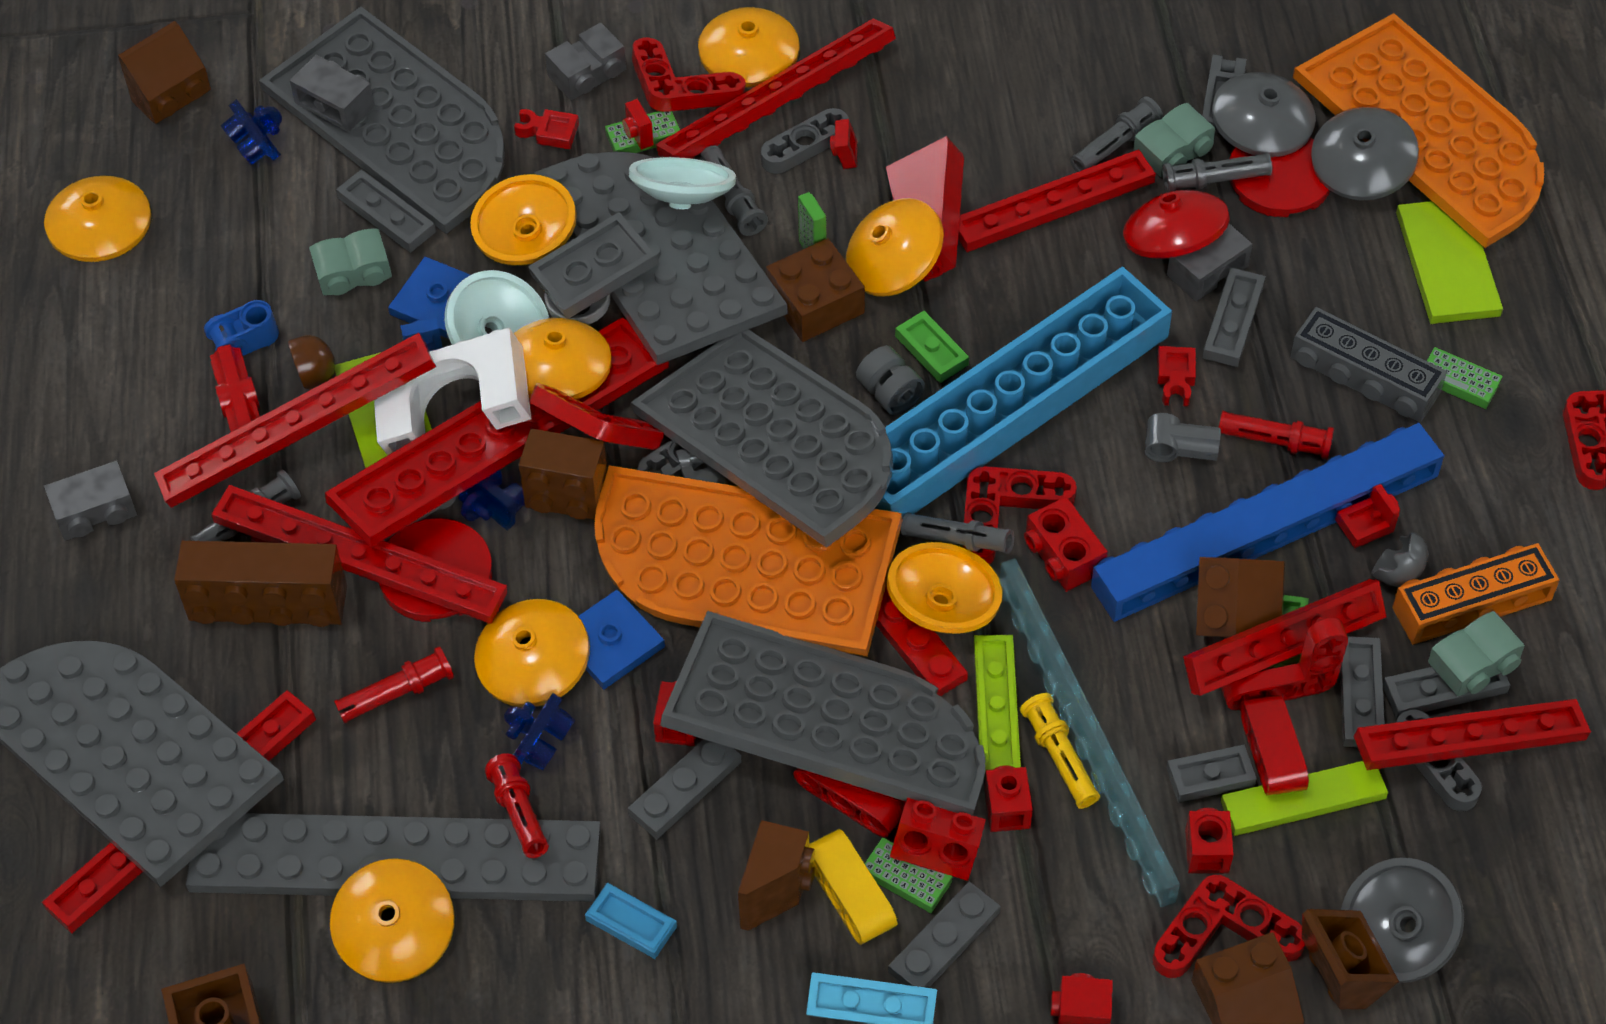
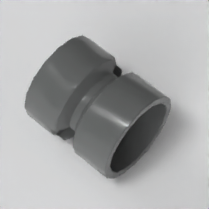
M885 345L873 350L863 359L856 371L857 380L870 394L875 395L878 403L891 415L901 414L916 403L924 391L925 383L923 379L910 366H906L904 359L891 346Z

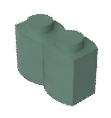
M1184 103L1172 109L1161 120L1154 121L1139 131L1135 136L1133 151L1139 149L1154 172L1163 177L1164 163H1170L1171 166L1186 164L1187 160L1206 155L1214 144L1215 127L1189 103Z
M379 229L360 230L345 238L326 239L309 247L323 295H343L356 286H376L392 277Z
M1492 611L1479 617L1463 630L1447 636L1432 647L1428 663L1457 696L1464 695L1467 692L1476 694L1488 685L1490 677L1500 673L1507 675L1514 671L1522 661L1520 658L1525 645L1498 614Z

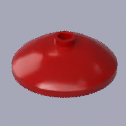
M1194 190L1171 191L1151 199L1134 211L1124 226L1123 236L1126 246L1137 255L1148 258L1177 257L1200 250L1218 239L1228 227L1230 215L1225 202L1212 194Z

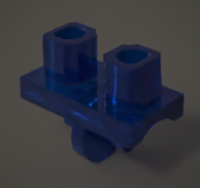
M237 99L228 105L234 112V115L221 125L226 134L235 143L248 133L251 135L237 146L242 156L251 165L266 154L273 161L277 159L281 153L267 134L276 135L280 131L279 126L282 122V115L279 110L272 106L265 108L258 106L255 108L254 112L256 114L253 117L251 113L246 112Z
M498 470L459 495V500L464 503L461 508V515L468 521H474L479 517L485 521L492 518L503 528L509 530L515 524L516 512L525 505L523 489L517 483H512L503 490L498 486L502 484V474Z
M552 693L536 719L531 716L536 707L530 702H525L521 709L509 707L504 714L505 721L510 725L506 732L510 739L516 740L520 732L526 734L513 754L518 758L520 765L525 761L538 769L544 770L557 749L540 739V734L545 730L562 741L575 721L565 710L558 707L563 699Z

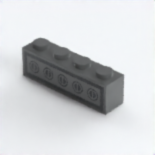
M1318 307L1314 308L1295 335L1290 356L1291 359L1297 361L1302 366L1312 368L1330 377L1334 382L1344 384L1362 393L1366 398L1378 401L1396 410L1400 415L1410 417L1420 423L1440 395L1447 374L1446 370Z

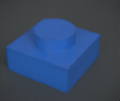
M436 318L417 320L400 326L403 341L420 333L429 351L443 348Z

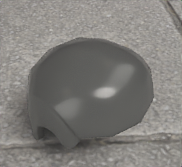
M1411 532L1408 536H1400L1399 540L1403 544L1402 549H1386L1381 554L1371 572L1372 577L1388 586L1398 588L1405 582L1418 579L1422 575L1428 563L1429 552L1423 538L1415 532Z

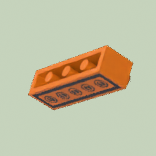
M1538 543L1527 547L1515 546L1505 552V554L1492 558L1481 557L1470 565L1458 569L1446 568L1435 576L1423 580L1412 579L1398 587L1392 608L1412 645L1464 629L1479 617L1495 611L1501 617L1551 601L1560 579Z

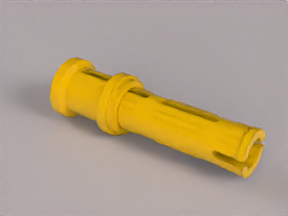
M1050 693L1037 694L1021 705L1020 713L1023 717L1028 718L1036 732L1034 737L1037 744L1047 748L1061 777L1075 799L1077 807L1079 809L1087 808L1096 803L1101 796L1096 791L1083 763L1067 737L1069 726L1066 721L1060 720L1052 705L1054 703L1052 695ZM1043 715H1044V717H1045V719H1046V721H1047L1046 723H1045L1044 720L1042 719V716H1043ZM1065 758L1068 759V761H1069V763L1071 764V766H1072V768H1073L1075 774L1077 775V777H1078V780H1077V781L1075 780V778H1074V776H1073L1071 770L1069 769V767H1068V765H1067V763H1066V761H1065Z

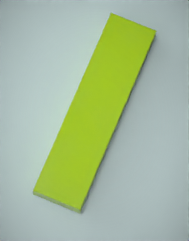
M974 635L979 745H983L985 774L986 770H993L1004 765L1019 768L1021 767L1013 635Z
M1360 761L1308 774L1309 785L1308 789L1304 791L1266 796L1261 785L1224 794L1221 798V804L1224 811H1230L1232 833L1234 836L1384 800L1387 798L1388 790L1379 769L1367 770L1364 762Z

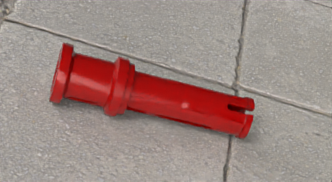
M1224 410L1222 411L1219 423L1221 435L1226 434L1288 447L1287 451H1291L1292 454H1297L1298 451L1321 455L1322 460L1327 461L1334 434V427H1328L1325 430L1304 426L1303 421L1298 420L1297 422L1293 421V424L1290 425L1229 413Z
M441 647L434 648V653L412 663L410 660L404 662V665L401 666L402 670L339 700H334L338 711L354 704V707L340 713L344 724L412 691L414 694H421L424 692V687L443 678L453 679L454 674Z
M509 753L497 755L490 759L485 767L487 779L494 783L495 799L501 806L506 808L525 856L528 858L541 857L547 852L549 844L543 835L536 814L528 799L531 791L530 785L525 778L521 777L520 762L515 755ZM500 766H503L506 773L505 775H502L500 771ZM522 817H524L525 820H526V822H527V826H526V827H525V824H524V822H523Z

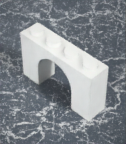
M508 327L470 340L459 341L441 349L429 351L436 364L434 369L374 400L377 443L387 455L425 434L424 415L430 399L440 388L459 379L479 380L482 411L496 430L530 420L531 411L523 346Z

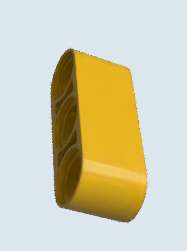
M837 829L809 844V848L815 849L812 867H815V877L858 944L862 945L898 925L896 915L889 901L841 829Z

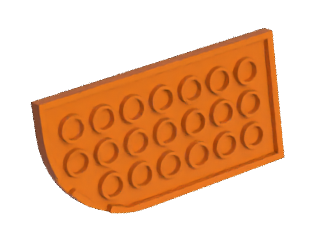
M1393 13L1295 67L1292 78L1334 115L1353 108L1375 107L1395 113L1405 120L1414 131L1419 148L1418 163L1409 181L1484 248L1517 229L1533 212L1544 183V163L1540 162L1535 150L1537 143L1531 133L1510 111L1396 14Z
M609 465L596 508L595 538L600 557L611 581L630 602L653 616L674 623L701 627L707 611L776 631L783 636L826 646L845 653L868 657L889 568L893 560L903 519L901 513L874 509L858 525L826 548L739 486Z

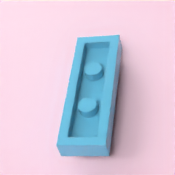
M812 972L806 1015L866 1024H933L937 989Z

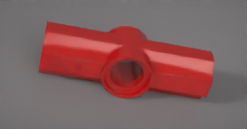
M230 344L218 347L215 353L210 355V362L218 384L215 388L224 418L227 417L230 431L233 432L261 417L258 412L260 406L252 377H248L241 348L232 347Z

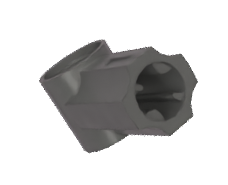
M1168 413L1153 414L1147 420L1145 455L1156 462H1170L1176 459L1177 456L1217 461L1221 430L1219 427L1180 423L1176 416Z

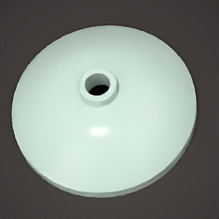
M678 157L649 158L634 162L629 167V177L637 187L655 199L669 202V206L675 209H689L691 204L709 202L727 193L734 187L736 182V174L731 169L698 159Z
M496 270L481 271L466 277L452 291L445 307V327L452 345L459 341H466L488 334L485 331V327L490 328L492 331L509 327L514 333L527 324L549 318L545 304L528 283L515 275Z

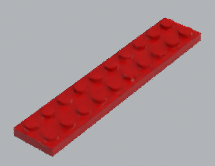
M622 317L598 331L606 339L611 351V368L606 380L595 391L577 400L595 410H599L669 368V361L657 365L629 322ZM481 401L326 491V503L370 547H373L520 458L530 429L561 433L571 427V425L530 403V420L496 430L482 411Z

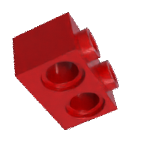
M1067 497L1027 516L1026 532L1024 533L1025 542L1033 553H1038L1043 559L1046 571L1053 581L1058 580L1067 592L1092 579L1094 566L1104 558H1107L1108 551ZM1049 530H1053V531H1057L1058 533H1051V532H1048V531H1049ZM1068 558H1076L1078 561H1072Z
M907 797L890 858L968 881L986 819L964 812L955 813L934 806L928 801H918Z

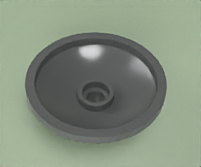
M1251 72L1232 77L1218 89L1212 104V118L1223 138L1236 148L1253 155L1269 153L1270 157H1279L1299 150L1309 141L1316 122L1314 107L1304 91L1291 81L1270 73Z
M1359 107L1335 115L1320 128L1312 145V165L1320 182L1333 193L1352 200H1374L1396 192L1408 182L1418 163L1419 148L1414 131L1400 116L1381 108ZM1369 139L1368 142H1360L1359 140Z
M1392 858L1379 862L1365 870L1350 886L1341 910L1362 912L1399 983L1418 981L1441 969L1455 953L1464 928L1463 904L1454 884L1433 865L1413 858ZM1409 920H1415V929L1411 932H1406V923Z

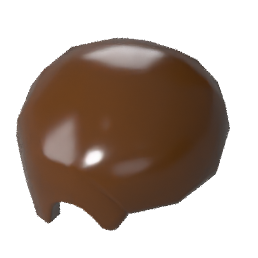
M304 335L288 341L295 367L305 389L312 390L333 377L335 358L330 347L321 338L313 335Z

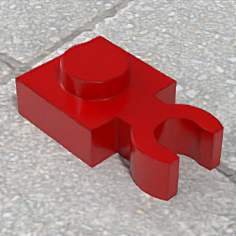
M545 109L543 116H537L532 110H520V122L527 124L515 123L516 136L529 138L535 135L537 144L564 149L571 148L579 126L577 114Z
M1159 346L1157 355V384H1165L1162 402L1164 405L1169 406L1170 396L1172 394H1179L1183 398V406H1188L1191 398L1190 386L1195 385L1196 348Z

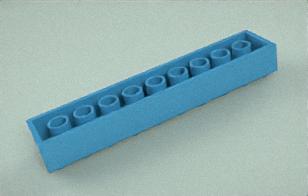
M1123 266L885 427L893 454V471L889 486L875 509L898 512L902 514L903 518L905 513L914 514L968 477L973 469L984 466L1168 338L1172 310Z

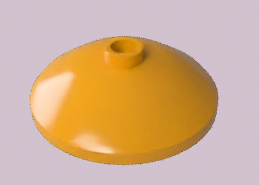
M755 7L737 8L718 15L705 26L698 43L699 57L703 67L709 74L734 72L743 76L746 82L745 87H755L796 63L799 56V38L792 24L775 12Z
M518 175L495 184L481 196L471 215V233L477 247L490 259L507 265H527L537 262L566 244L574 231L577 213L571 194L558 181L542 175Z
M115 176L88 177L70 184L54 197L46 210L44 226L50 243L64 256L84 262L105 261L125 254L143 239L151 223V208L144 192L137 185L126 179Z
M912 198L887 202L869 213L854 231L846 253V262L865 286V292L873 296H892L902 293L919 283L930 272L940 255L944 237L942 222L937 213L928 204Z
M546 318L527 324L514 332V335L523 346L529 398H531L536 383L558 389L575 399H579L592 393L602 385L610 372L611 351L606 339L596 329L585 323L566 318Z
M942 542L920 543L899 553L889 568L887 589L892 602L908 619L926 629L949 634L975 631L987 625L999 610L1002 601V587L997 574L984 559L963 547Z
M547 599L524 600L506 607L496 614L492 624H486L476 644L474 655L475 668L485 689L497 700L516 707L541 706L562 697L580 680L589 660L590 642L581 619L567 606ZM531 637L528 643L520 644L523 639Z
M384 859L370 863L351 875L342 885L334 899L330 914V932L333 944L342 960L353 971L367 979L384 983L410 980L425 973L434 966L446 951L454 930L455 915L453 902L447 888L437 875L419 863L405 859ZM387 908H393L395 910L394 917L389 921L381 920L382 912Z

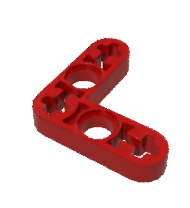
M644 37L637 39L633 43L632 63L647 102L654 110L669 112L723 106L745 93V79L737 73L722 72L675 77L663 45L658 40ZM648 73H660L663 75L653 76L649 75ZM699 90L703 91L704 93H692L690 91Z
M536 383L529 400L531 404L580 431L605 442L656 450L660 447L664 437V432L654 428L645 421L603 414L566 393L544 384Z
M1606 390L1574 392L1566 401L1563 418L1576 477L1583 487L1590 490H1601L1606 487ZM1576 407H1581L1583 412H1587V414H1583L1581 410ZM1585 434L1591 435L1597 440L1598 444L1596 446H1586L1580 442L1578 437ZM1594 458H1596L1594 462L1595 470L1601 473V475H1596L1594 470L1589 469Z
M987 466L973 469L968 476L964 523H969L973 520L971 515L974 512L986 511L992 516V519L983 523L984 526L998 528L999 506L1041 509L1064 497H1067L1073 505L1076 497V482L1071 476L1061 472ZM981 482H988L987 498H979ZM1022 482L1028 484L1032 490L1028 494L1020 495L1015 493L1011 487L1016 483ZM1039 485L1043 486V495H1038ZM1055 488H1063V495H1055ZM983 549L982 553L971 551L984 559L989 565L994 561L996 551Z
M1329 618L1313 624L1307 631L1299 663L1258 671L1221 687L1227 707L1231 710H1240L1242 700L1282 695L1284 701L1319 694L1331 689L1337 682L1348 644V637L1342 621L1336 618Z
M1211 875L1200 883L1157 942L1153 954V965L1157 972L1167 978L1180 977L1188 971L1221 924L1249 941L1263 936L1267 932L1270 922L1275 924L1274 929L1270 930V933H1274L1288 962L1297 960L1305 948V943L1302 939V925L1229 878L1222 875ZM1218 890L1224 893L1223 899L1218 898L1215 902L1209 899L1210 893L1214 894ZM1238 900L1239 902L1234 909V913H1229L1230 905L1233 907L1234 901ZM1245 910H1255L1261 914L1263 923L1258 926L1246 925L1242 921L1240 914ZM1188 918H1198L1204 922L1206 930L1198 935L1188 933L1183 926V922ZM1288 934L1294 937L1293 943H1289L1286 947L1280 944L1281 937L1285 938ZM1178 940H1180L1184 945L1181 948L1179 960L1174 959L1171 963L1166 962V953L1171 954L1177 947Z

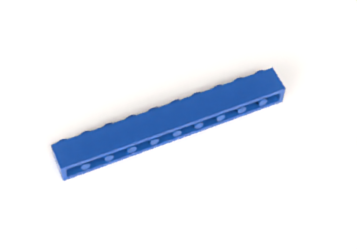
M1420 423L1408 428L1400 427L1394 430L1388 437L1376 442H1366L1356 451L1345 456L1337 455L1328 460L1325 465L1311 471L1309 469L1303 470L1296 474L1293 479L1282 484H1271L1263 489L1261 493L1248 499H1237L1228 508L1214 514L1212 512L1206 513L1199 517L1196 522L1185 527L1172 528L1162 537L1149 543L1140 542L1122 555L1104 558L1093 568L1091 588L1113 622H1116L1198 585L1200 557L1256 559L1336 523L1337 511L1370 498L1373 486L1381 484L1388 494L1396 496L1438 477L1445 455Z

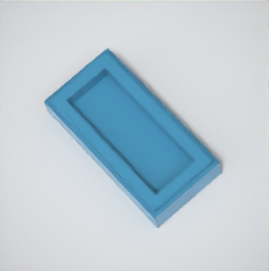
M609 883L605 885L585 914L587 922L653 959H656L677 928V921Z

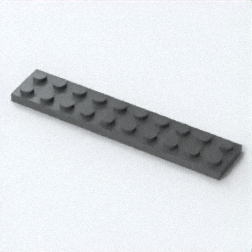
M245 813L190 861L186 887L189 892L336 896L346 880L362 867L384 859H405L430 869L443 882L450 897L453 899L594 902L597 889L601 825L600 821L538 820L549 848L541 857L528 858L523 853L522 845L513 828L511 819ZM523 819V822H524L525 827H526V826H527V822H526L525 819Z

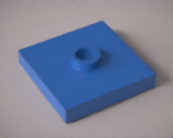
M424 257L389 305V314L408 323L436 318L440 336L449 339L445 327V307L455 287L466 277L470 276V274Z
M615 590L578 616L586 628L590 642V655L585 670L603 690L665 647V640L618 590Z

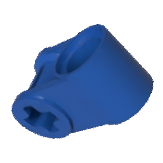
M253 300L225 314L214 316L204 326L205 335L216 346L215 351L218 347L230 344L232 347L241 348L243 356L273 344L279 335L271 306L262 300ZM220 325L224 328V331L222 332L219 328Z

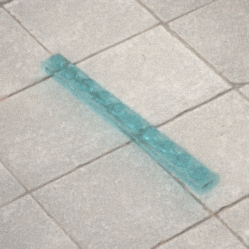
M1016 558L1001 563L1000 579L998 581L1002 587V601L1009 602L1012 608L1011 615L1014 626L1019 633L1024 632L1028 640L1027 649L1029 656L1034 664H1040L1044 672L1043 682L1045 688L1051 695L1055 694L1060 704L1058 707L1060 718L1066 721L1076 736L1075 746L1082 760L1087 759L1092 768L1091 778L1098 793L1104 792L1109 802L1107 808L1110 819L1115 827H1121L1126 837L1124 843L1127 853L1132 861H1138L1143 871L1141 877L1147 893L1150 896L1155 895L1160 907L1175 903L1180 883Z

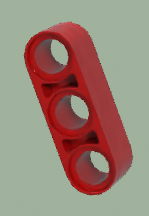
M1277 695L1242 700L1240 704L1242 725L1265 795L1270 796L1307 790L1309 785L1307 766L1283 696Z
M799 768L793 773L796 781L805 790L878 836L888 837L900 822L906 802L904 800Z

